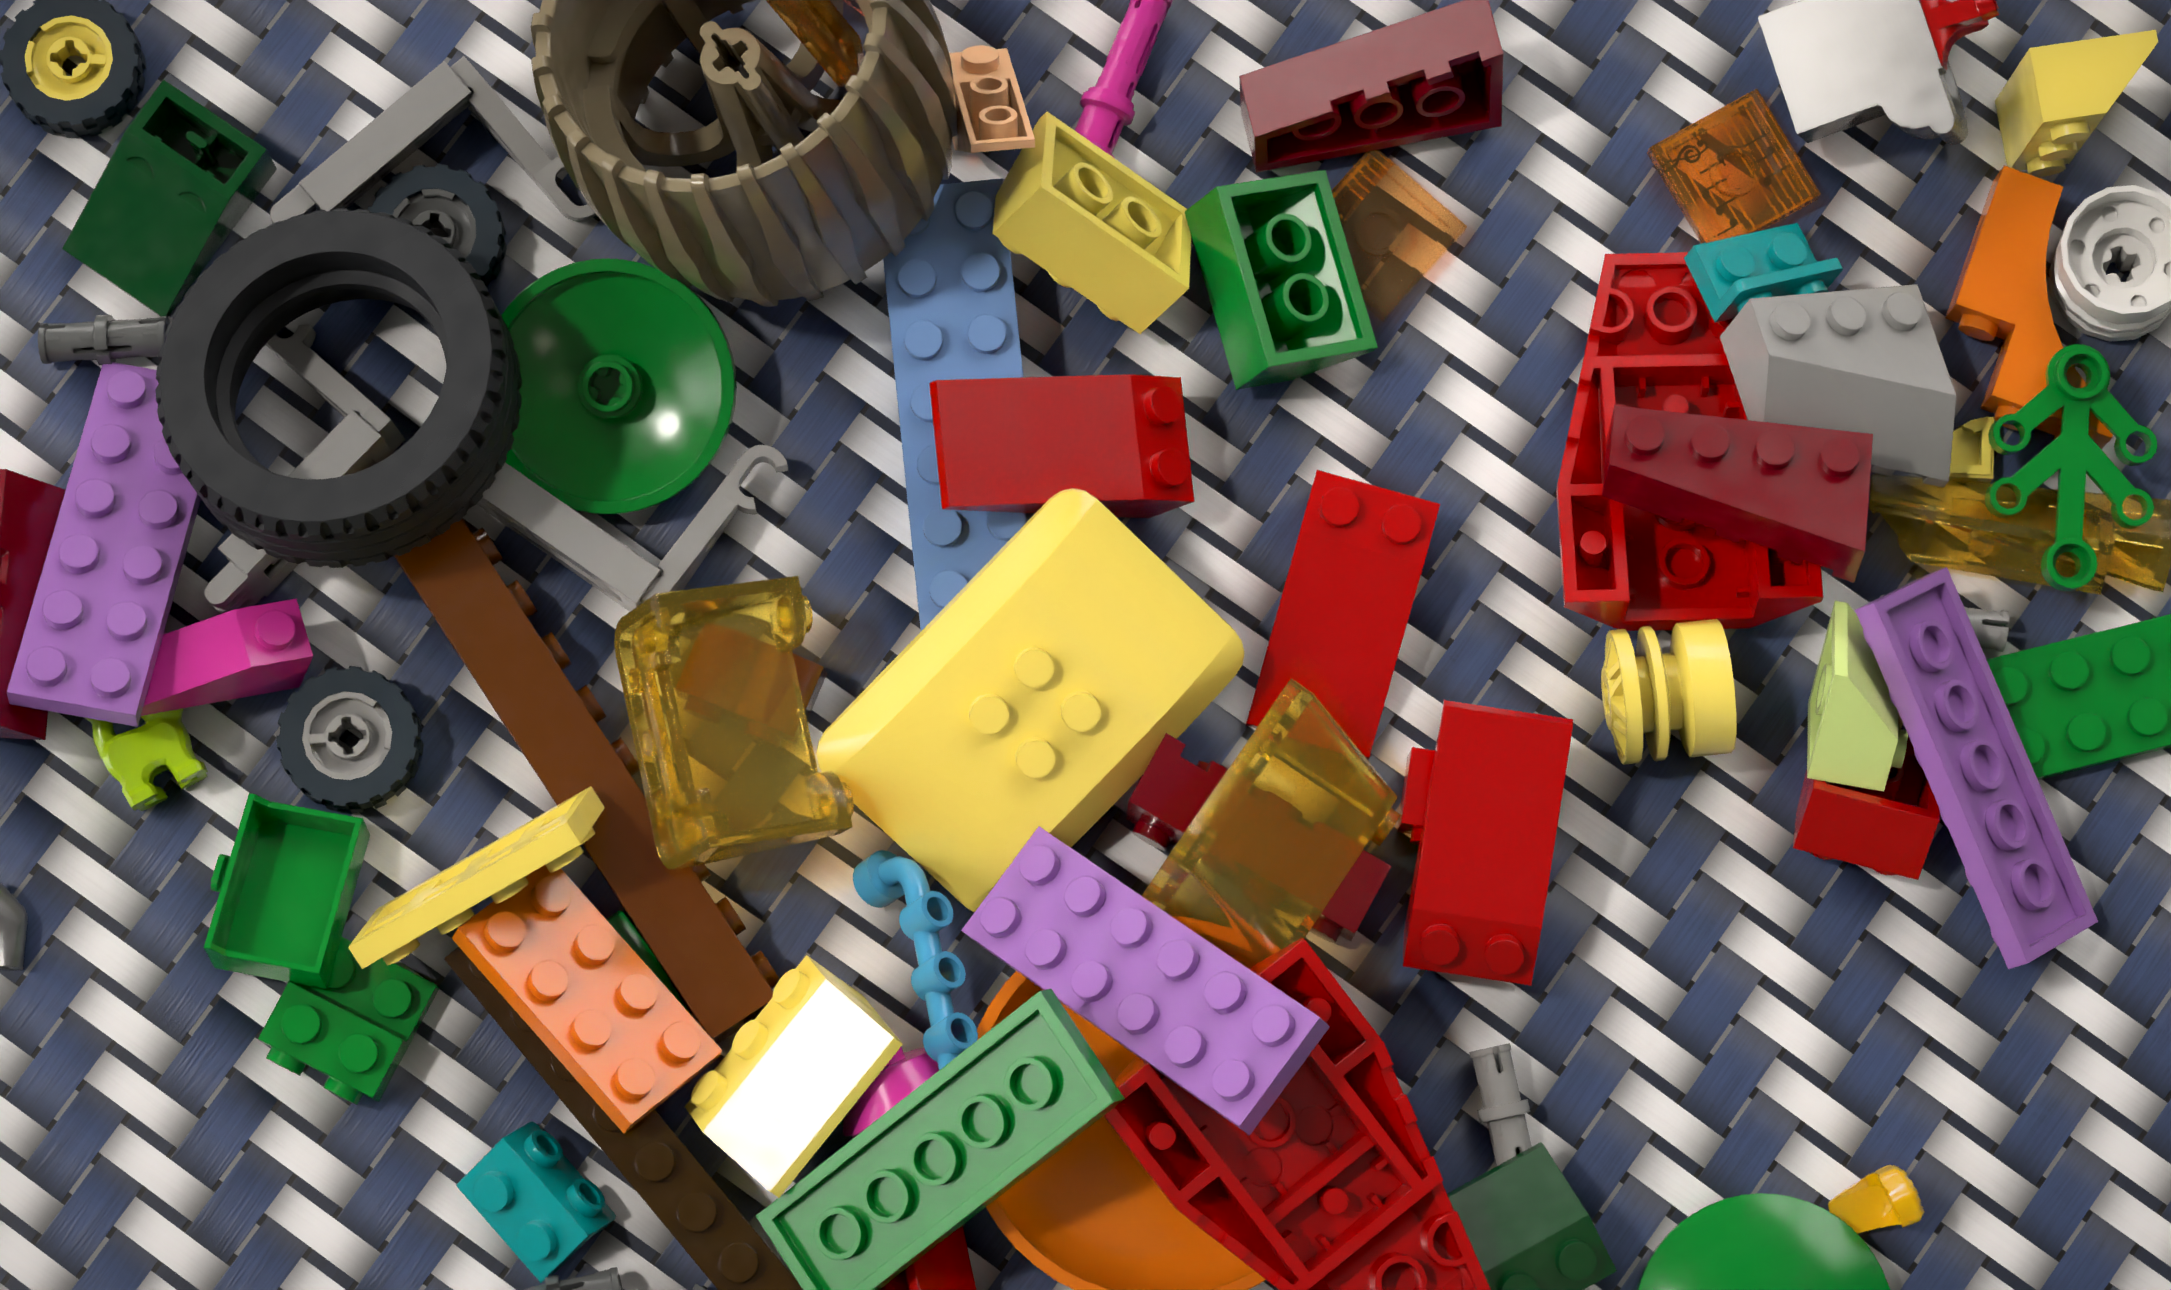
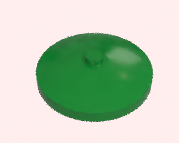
M590 259L557 268L543 275L519 293L501 315L513 339L522 378V386L519 390L522 396V404L519 411L520 419L518 428L512 434L514 442L511 450L506 455L505 463L570 508L588 513L615 514L643 510L658 505L689 487L703 474L719 453L729 432L736 405L737 382L733 354L721 324L711 309L684 283L675 278L672 279L658 269L642 263L623 259Z
M1764 1193L1726 1198L1710 1204L1685 1218L1655 1248L1645 1265L1637 1286V1290H1890L1885 1274L1873 1252L1865 1241L1839 1217L1822 1207L1802 1199Z

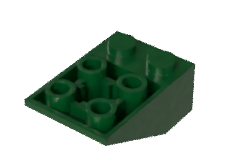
M163 79L124 132L62 249L157 315L169 317L277 168L266 148Z

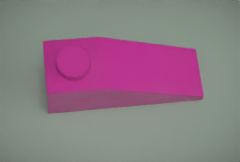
M297 598L234 609L163 634L141 716L299 688L312 661L313 653Z

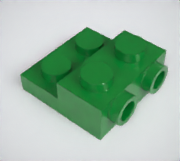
M341 937L327 989L291 983L289 981L258 1039L271 1047L266 1056V1059L299 1076H301L306 1065L328 1076L323 1086L324 1089L355 1105L359 1104L363 1095L379 1102L433 1002L439 987L395 963L387 966L382 958L362 969L348 948L352 941Z

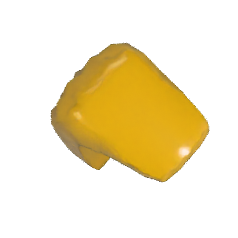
M1887 1165L1868 1174L1828 1202L1829 1212L1839 1217L1857 1234L1894 1225H1902L1904 1228L1919 1222L1924 1214L1921 1199L1912 1180L1907 1177V1173L1895 1165Z

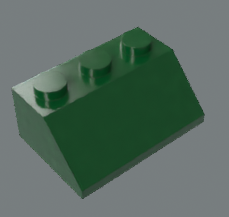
M1541 1142L1447 1193L1453 1209L1458 1212L1491 1290H1584L1617 1271L1589 1214Z

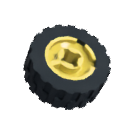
M105 0L33 1V6L26 11L22 9L15 16V23L11 29L7 28L3 37L5 44L3 50H0V64L3 67L1 77L10 93V97L33 125L35 123L39 124L45 132L52 135L60 133L65 134L66 138H79V135L89 134L92 137L102 134L101 130L111 125L114 128L123 121L122 117L128 110L132 112L138 103L136 100L139 91H143L145 84L143 69H146L145 57L140 49L141 44L129 22L122 13L118 14L113 5ZM70 56H80L86 63H80L73 69L72 76H67L62 69L63 62Z

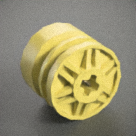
M1718 619L1676 623L1672 630L1670 653L1662 654L1658 638L1651 626L1641 627L1638 631L1637 657L1634 655L1631 639L1626 629L1608 631L1605 642V661L1601 671L1602 700L1607 727L1614 738L1617 754L1623 765L1639 763L1641 761L1643 733H1645L1650 755L1654 761L1665 760L1668 756L1671 730H1678L1683 747L1689 757L1733 752L1737 735L1735 686L1727 639L1723 626Z

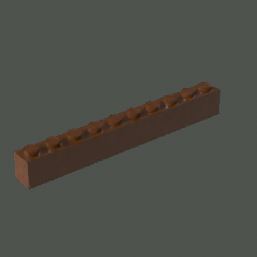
M461 519L459 522L451 524L450 529L443 534L433 537L429 543L421 547H414L410 552L401 556L395 555L394 557L556 805L592 786L605 808L592 827L595 835L582 845L702 1028L716 1044H719L739 1031L745 1023L755 1020L772 999V989L780 980L761 950L750 957L739 941L737 935L746 930L745 925L726 897L715 903L701 883L709 878L711 874L693 846L689 844L680 850L668 833L667 828L676 823L674 817L656 790L645 797L632 778V775L642 769L622 738L620 737L610 744L597 723L606 718V714L587 685L575 691L562 670L572 663L553 633L550 632L540 638L528 620V617L538 611L518 580L513 581L507 586L505 585L493 566L503 560L483 527L471 533L463 519Z

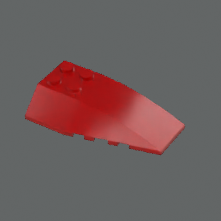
M1688 252L1605 254L1556 489L1564 607L1613 628L1626 629V631H1639L1641 627L1651 626L1653 630H1673L1676 623L1718 619L1723 629L1752 628L1820 603L1823 600L1820 565L1805 560L1800 565L1777 557L1778 551L1742 538H1740L1739 543L1716 536L1715 529L1686 519L1679 523L1602 496L1606 443L1614 405L1748 420L1720 339L1721 334L1733 319L1714 322L1684 260Z
M1300 938L1249 969L1319 1016L1330 1027L1250 1135L1137 1056L1133 1058L1113 1081L1125 1100L1106 1113L1104 1118L1172 1206L1278 1290H1491L1458 1212L1453 1209L1443 1186V1178L1436 1161L1427 1149L1416 1123L1417 1117L1407 1095L1403 1093L1392 1068L1394 1064L1385 1043L1304 938Z

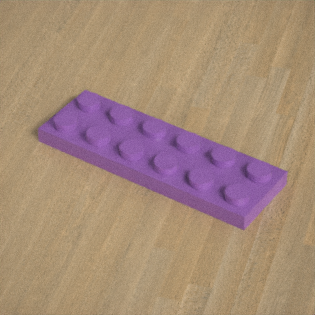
M112 362V364H102L7 689L9 704L138 727L201 501L200 496L172 457L162 433L163 426L159 421L157 413L158 404L156 402L155 389L159 383L156 380V370L115 362Z
M1946 567L1927 574L1856 609L1855 612L1863 628L1865 640L1873 651L1889 689L1890 699L1899 712L1914 747L1916 760L1925 773L1939 806L1941 818L1948 827L1965 867L1966 877L1975 890L1989 923L1992 938L1999 947L2007 968L2011 969L2028 964L2097 923V917L1948 568Z
M1040 826L961 930L974 942L1042 990L1052 989L1062 1004L1137 1057L1149 1063L1150 1066L1248 1135L1253 1132L1330 1027L1309 1009Z

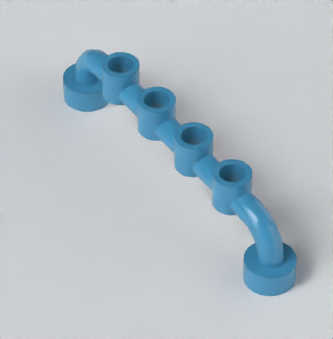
M885 850L876 851L855 867L853 872L854 887L862 900L877 908L886 907L905 895L907 906L900 912L899 923L904 934L914 941L918 967L914 969L911 975V984L915 993L922 1000L926 1001L931 1026L924 1033L923 1045L930 1058L938 1062L940 1070L978 1039V1032L974 1022L963 1013H954L950 992L964 983L966 973L963 963L956 955L947 951L942 952L938 933L952 922L953 908L950 901L943 894L937 891H930L924 871L914 860L896 856Z

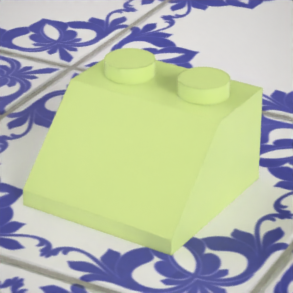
M1834 601L1808 701L1807 778L1884 792L1890 768H1901L1903 765L1908 733L1906 730L1901 729L1903 725L1902 719L1890 699L1889 689L1873 651L1865 640L1863 628L1857 614L1848 603Z

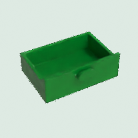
M249 793L231 856L224 854L218 856L211 879V891L220 892L204 949L214 968L327 989L370 838V833L363 818L271 802L256 794Z

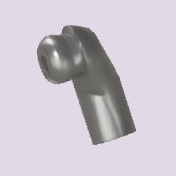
M1 883L0 969L22 970L28 916L25 908Z

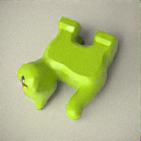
M184 708L141 716L146 722L145 725L118 735L114 732L112 722L85 718L92 724L94 744L100 758L104 762L105 768L121 784L122 792L134 811L137 809L140 811L147 810L168 798L162 788L153 784L154 777L166 770L173 774L181 789H186L207 777L206 772L208 770L204 762L196 759L192 750L189 733L182 722Z

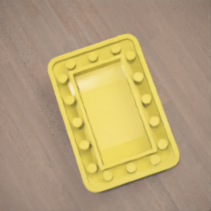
M1080 489L1063 490L1052 496L824 731L818 741L816 751L819 768L831 783L967 909L975 912L1039 826L1071 848L1144 774L1165 734L1168 733L1177 739L1236 676L1244 659L1242 640L1221 616L1095 496Z

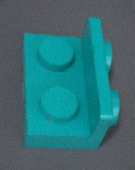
M1798 223L1694 245L1684 257L1715 323L1734 319L1751 298L1829 292L1827 288L1843 271L1838 258L1816 261Z

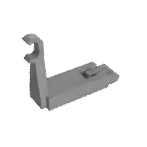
M465 56L451 67L445 61L439 64L302 179L295 188L275 203L270 211L273 224L300 214L307 215L314 211L347 209L468 107L472 114L527 173L563 216L573 221H586L597 214L588 204L584 206L573 204L562 192L555 181L556 176L566 170L559 156L553 160L550 159Z
M310 324L298 325L296 332L288 338H280L275 334L266 343V346L336 409L344 419L287 477L299 479L336 478L359 472L386 459L404 442L405 438L386 414L310 349L316 336V332ZM232 533L218 547L230 562L207 584L204 591L205 598L220 614L238 608L254 606L264 595L267 597L298 564L287 562L283 558L270 556L264 549L257 550Z
M756 445L747 449L658 564V568L507 463H504L502 469L495 474V481L489 489L483 492V497L477 505L641 619L645 612L661 622L736 512L739 510L746 514H757L754 497L745 496L740 491L742 482L753 467L758 463L765 462L772 465L777 473L788 471V465L784 456L771 446Z

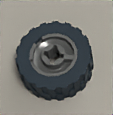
M423 164L414 166L413 170L404 174L402 172L397 173L391 177L392 181L388 185L379 188L374 194L375 201L372 206H368L367 210H370L371 213L383 212L392 214L395 218L402 217L412 221L414 226H423L429 230L432 228L443 229L448 235V238L443 237V239L449 243L452 249H457L476 270L480 280L483 281L488 290L487 285L493 278L496 279L501 271L500 262L502 257L505 258L507 245L504 240V235H506L505 225L498 206L490 196L489 190L481 181L477 183L472 179L470 173L462 169L459 171L449 168V165L436 164V167H425Z

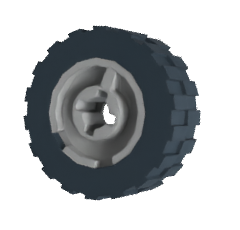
M349 666V669L338 670L337 667L325 670V674L316 678L311 676L303 682L305 685L297 693L293 691L287 699L289 704L285 712H281L278 720L280 735L276 736L277 749L281 752L282 759L280 761L282 766L292 779V782L316 804L321 803L327 809L340 812V809H345L351 813H361L366 808L375 807L377 809L386 805V801L394 795L398 797L406 789L405 784L411 777H415L419 769L417 765L419 755L423 756L424 743L421 741V732L423 730L420 719L404 692L395 683L388 681L384 675L374 670L372 673H369L356 666ZM348 729L360 731L364 738L359 739L358 743L353 747V753H347L339 745V737Z

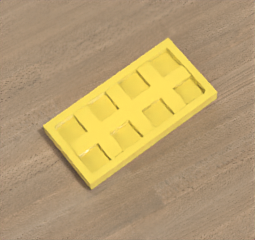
M592 786L588 787L377 908L349 945V950L362 969L381 958L387 966L398 962L420 946L417 938L436 927L441 935L446 934L469 920L474 915L471 908L491 896L495 904L503 902L528 885L529 882L526 876L545 865L549 872L552 873L578 858L583 853L580 845L595 835L592 827L604 810V805Z

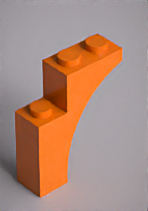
M2005 165L1992 182L1945 319L1959 323L1958 329L1970 337L1984 341H1993L1995 337L2004 339L1980 408L1994 413L1995 421L2004 415L2015 414L2047 386L2045 372L2048 362L2056 352L2064 348L2053 322L2046 283V253L2049 233L2063 186ZM2068 368L2066 377L2069 384L2075 388H2083L2086 382L2076 368ZM2062 407L2035 428L2055 435L2054 439L2061 434ZM2090 411L2088 435L2102 449L2112 439L2113 434ZM2011 424L2002 425L2009 429L2018 431V429Z

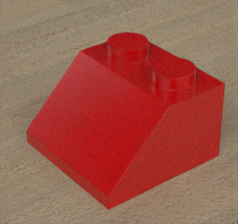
M1908 737L1903 765L1901 768H1890L1884 792L1807 778L1806 769L1796 812L1793 849L1809 852L1821 859H1837L1872 868L1874 871L1884 875H1900L1918 880L1940 820V810L1925 773L1916 760L1910 738Z

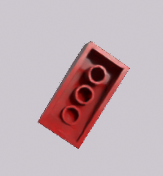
M1122 374L935 380L929 383L943 510L1036 513L1052 496L1060 491L1072 488L1085 490L1092 494L1116 517L1151 518L1195 502L1181 377Z
M1316 471L1246 722L1247 726L1369 759L1440 508L1439 503L1324 471Z
M1444 700L1404 929L1403 967L1531 986L1545 911L1573 719Z

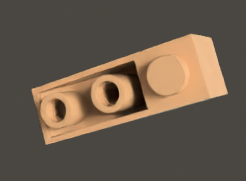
M977 45L968 47L962 52L949 53L957 101V135L952 137L955 150L977 153L1035 148L1034 134L1008 49H995L990 46Z

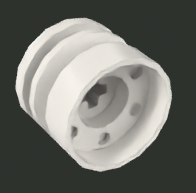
M2136 185L2107 187L2085 198L2068 218L2049 270L2051 295L2063 317L2083 334L2109 342L2135 340L2157 329L2170 315L2171 201L2161 193ZM2115 262L2119 271H2130L2126 282H2121L2116 273L2106 275V270L2110 263Z

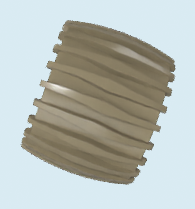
M542 0L540 12L532 15L531 33L536 57L531 59L536 93L545 116L551 141L572 181L603 223L623 243L634 249L650 265L670 278H675L689 287L694 285L704 293L727 302H733L734 298L752 300L765 307L777 306L779 300L798 297L814 301L824 298L823 291L841 285L850 279L855 285L866 279L865 271L880 262L890 252L896 257L905 248L904 239L916 227L920 219L928 221L934 210V196L941 180L949 179L952 168L951 142L952 137L957 135V101L948 47L930 0H846L851 2L853 7L862 10L869 33H867L863 48L866 53L857 76L851 75L846 83L847 93L842 100L822 98L812 94L810 91L822 77L835 48L843 16V0H809L805 33L798 51L787 65L783 64L749 31L741 28L722 30L716 22L710 21L730 10L732 15L743 11V4L755 0ZM687 38L700 55L702 71L718 118L708 126L694 131L671 133L643 128L634 120L639 105L645 104L650 91L647 86L661 65L666 68L674 59L671 52ZM799 128L811 131L812 133L804 138ZM772 147H775L780 155L772 159ZM735 150L737 152L736 173L709 178L705 173L692 174L691 179L670 178L659 171L650 169L646 171L643 165L658 167L695 165L719 159Z

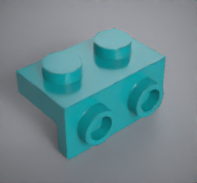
M532 1121L503 1137L456 1184L458 1189L540 1283L557 1272L593 1235L606 1228L616 1218L615 1213L605 1203V1198L600 1189L591 1181L584 1179L563 1155L558 1141Z

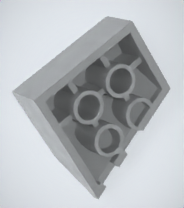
M1917 284L1751 298L1721 334L1720 339L1748 420L1873 434L1871 472L1891 476L1896 470L1922 476L1923 483L1944 487L1949 482L1956 392Z

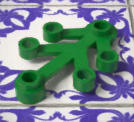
M2083 344L2069 345L2056 352L2046 367L2047 386L2015 414L2004 415L1995 421L1988 433L1989 443L1996 452L2002 455L2016 454L2028 445L2031 438V430L2062 407L2061 434L2014 475L1997 480L1988 487L1985 493V505L1989 512L1999 518H2009L2019 513L2025 507L2027 496L2059 470L2055 543L2049 546L2042 556L2041 572L2046 582L2060 591H2073L2086 585L2092 580L2097 570L2096 554L2093 548L2082 540L2086 474L2112 503L2111 515L2119 526L2125 529L2138 528L2148 522L2154 512V503L2151 496L2142 489L2134 488L2088 435L2090 411L2116 438L2114 443L2115 454L2122 463L2128 466L2142 465L2155 455L2157 451L2156 436L2149 428L2138 425L2108 391L2111 377L2106 359L2096 349ZM2069 367H2078L2085 373L2086 384L2083 388H2075L2069 384L2066 377ZM2003 424H2011L2018 429L2020 440L2017 445L2011 446L2002 441L2000 428ZM2129 435H2137L2143 439L2146 446L2143 456H2134L2128 451L2126 440ZM1999 487H2008L2015 493L2016 504L2013 508L2007 509L1999 505L1996 500V492ZM2125 498H2134L2141 504L2142 515L2139 519H2130L2125 515L2122 507ZM2059 555H2066L2074 561L2076 570L2072 577H2064L2058 573L2056 560Z

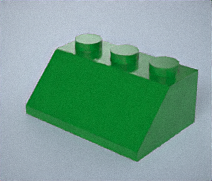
M1326 170L1217 186L1185 211L1236 390L1290 381L1373 352L1378 348Z

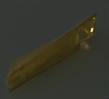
M1878 473L1871 476L1869 509L1873 514L1879 512L1898 537L1899 547L1911 562L2050 586L2042 575L2041 559L2046 549L2055 543L2057 489L2037 488L2027 496V503L2019 513L2009 518H1999L1991 514L1985 505V493L1991 485L1990 483L1949 480L1944 487L1923 483L1922 477L1887 476ZM2008 487L1998 488L1996 500L1999 505L2007 509L2013 508L2016 504L2015 493ZM2085 492L2082 540L2093 548L2097 557V570L2092 580L2076 589V591L2101 595L2105 576L2107 575L2154 591L2163 592L2171 566V500L2152 498L2154 512L2150 520L2138 528L2125 529L2113 520L2111 515L2112 503L2104 494ZM2125 498L2122 505L2123 512L2130 519H2139L2142 515L2141 504L2134 498ZM2059 555L2056 560V569L2060 575L2064 577H2072L2074 575L2076 567L2070 557Z

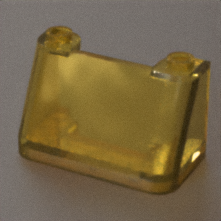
M798 576L656 593L623 616L617 623L614 640L617 665L656 848L663 865L669 870L699 866L834 836L853 827L851 817L853 815L854 803L849 786L845 782H841L838 775L833 771L818 772L792 654V651L804 641L805 634L811 630L813 622L812 608L808 598L802 595Z
M1291 678L1175 845L1142 897L1249 969L1300 938L1306 937L1369 840L1380 846L1400 818L1401 814L1391 808L1398 797L1317 697Z

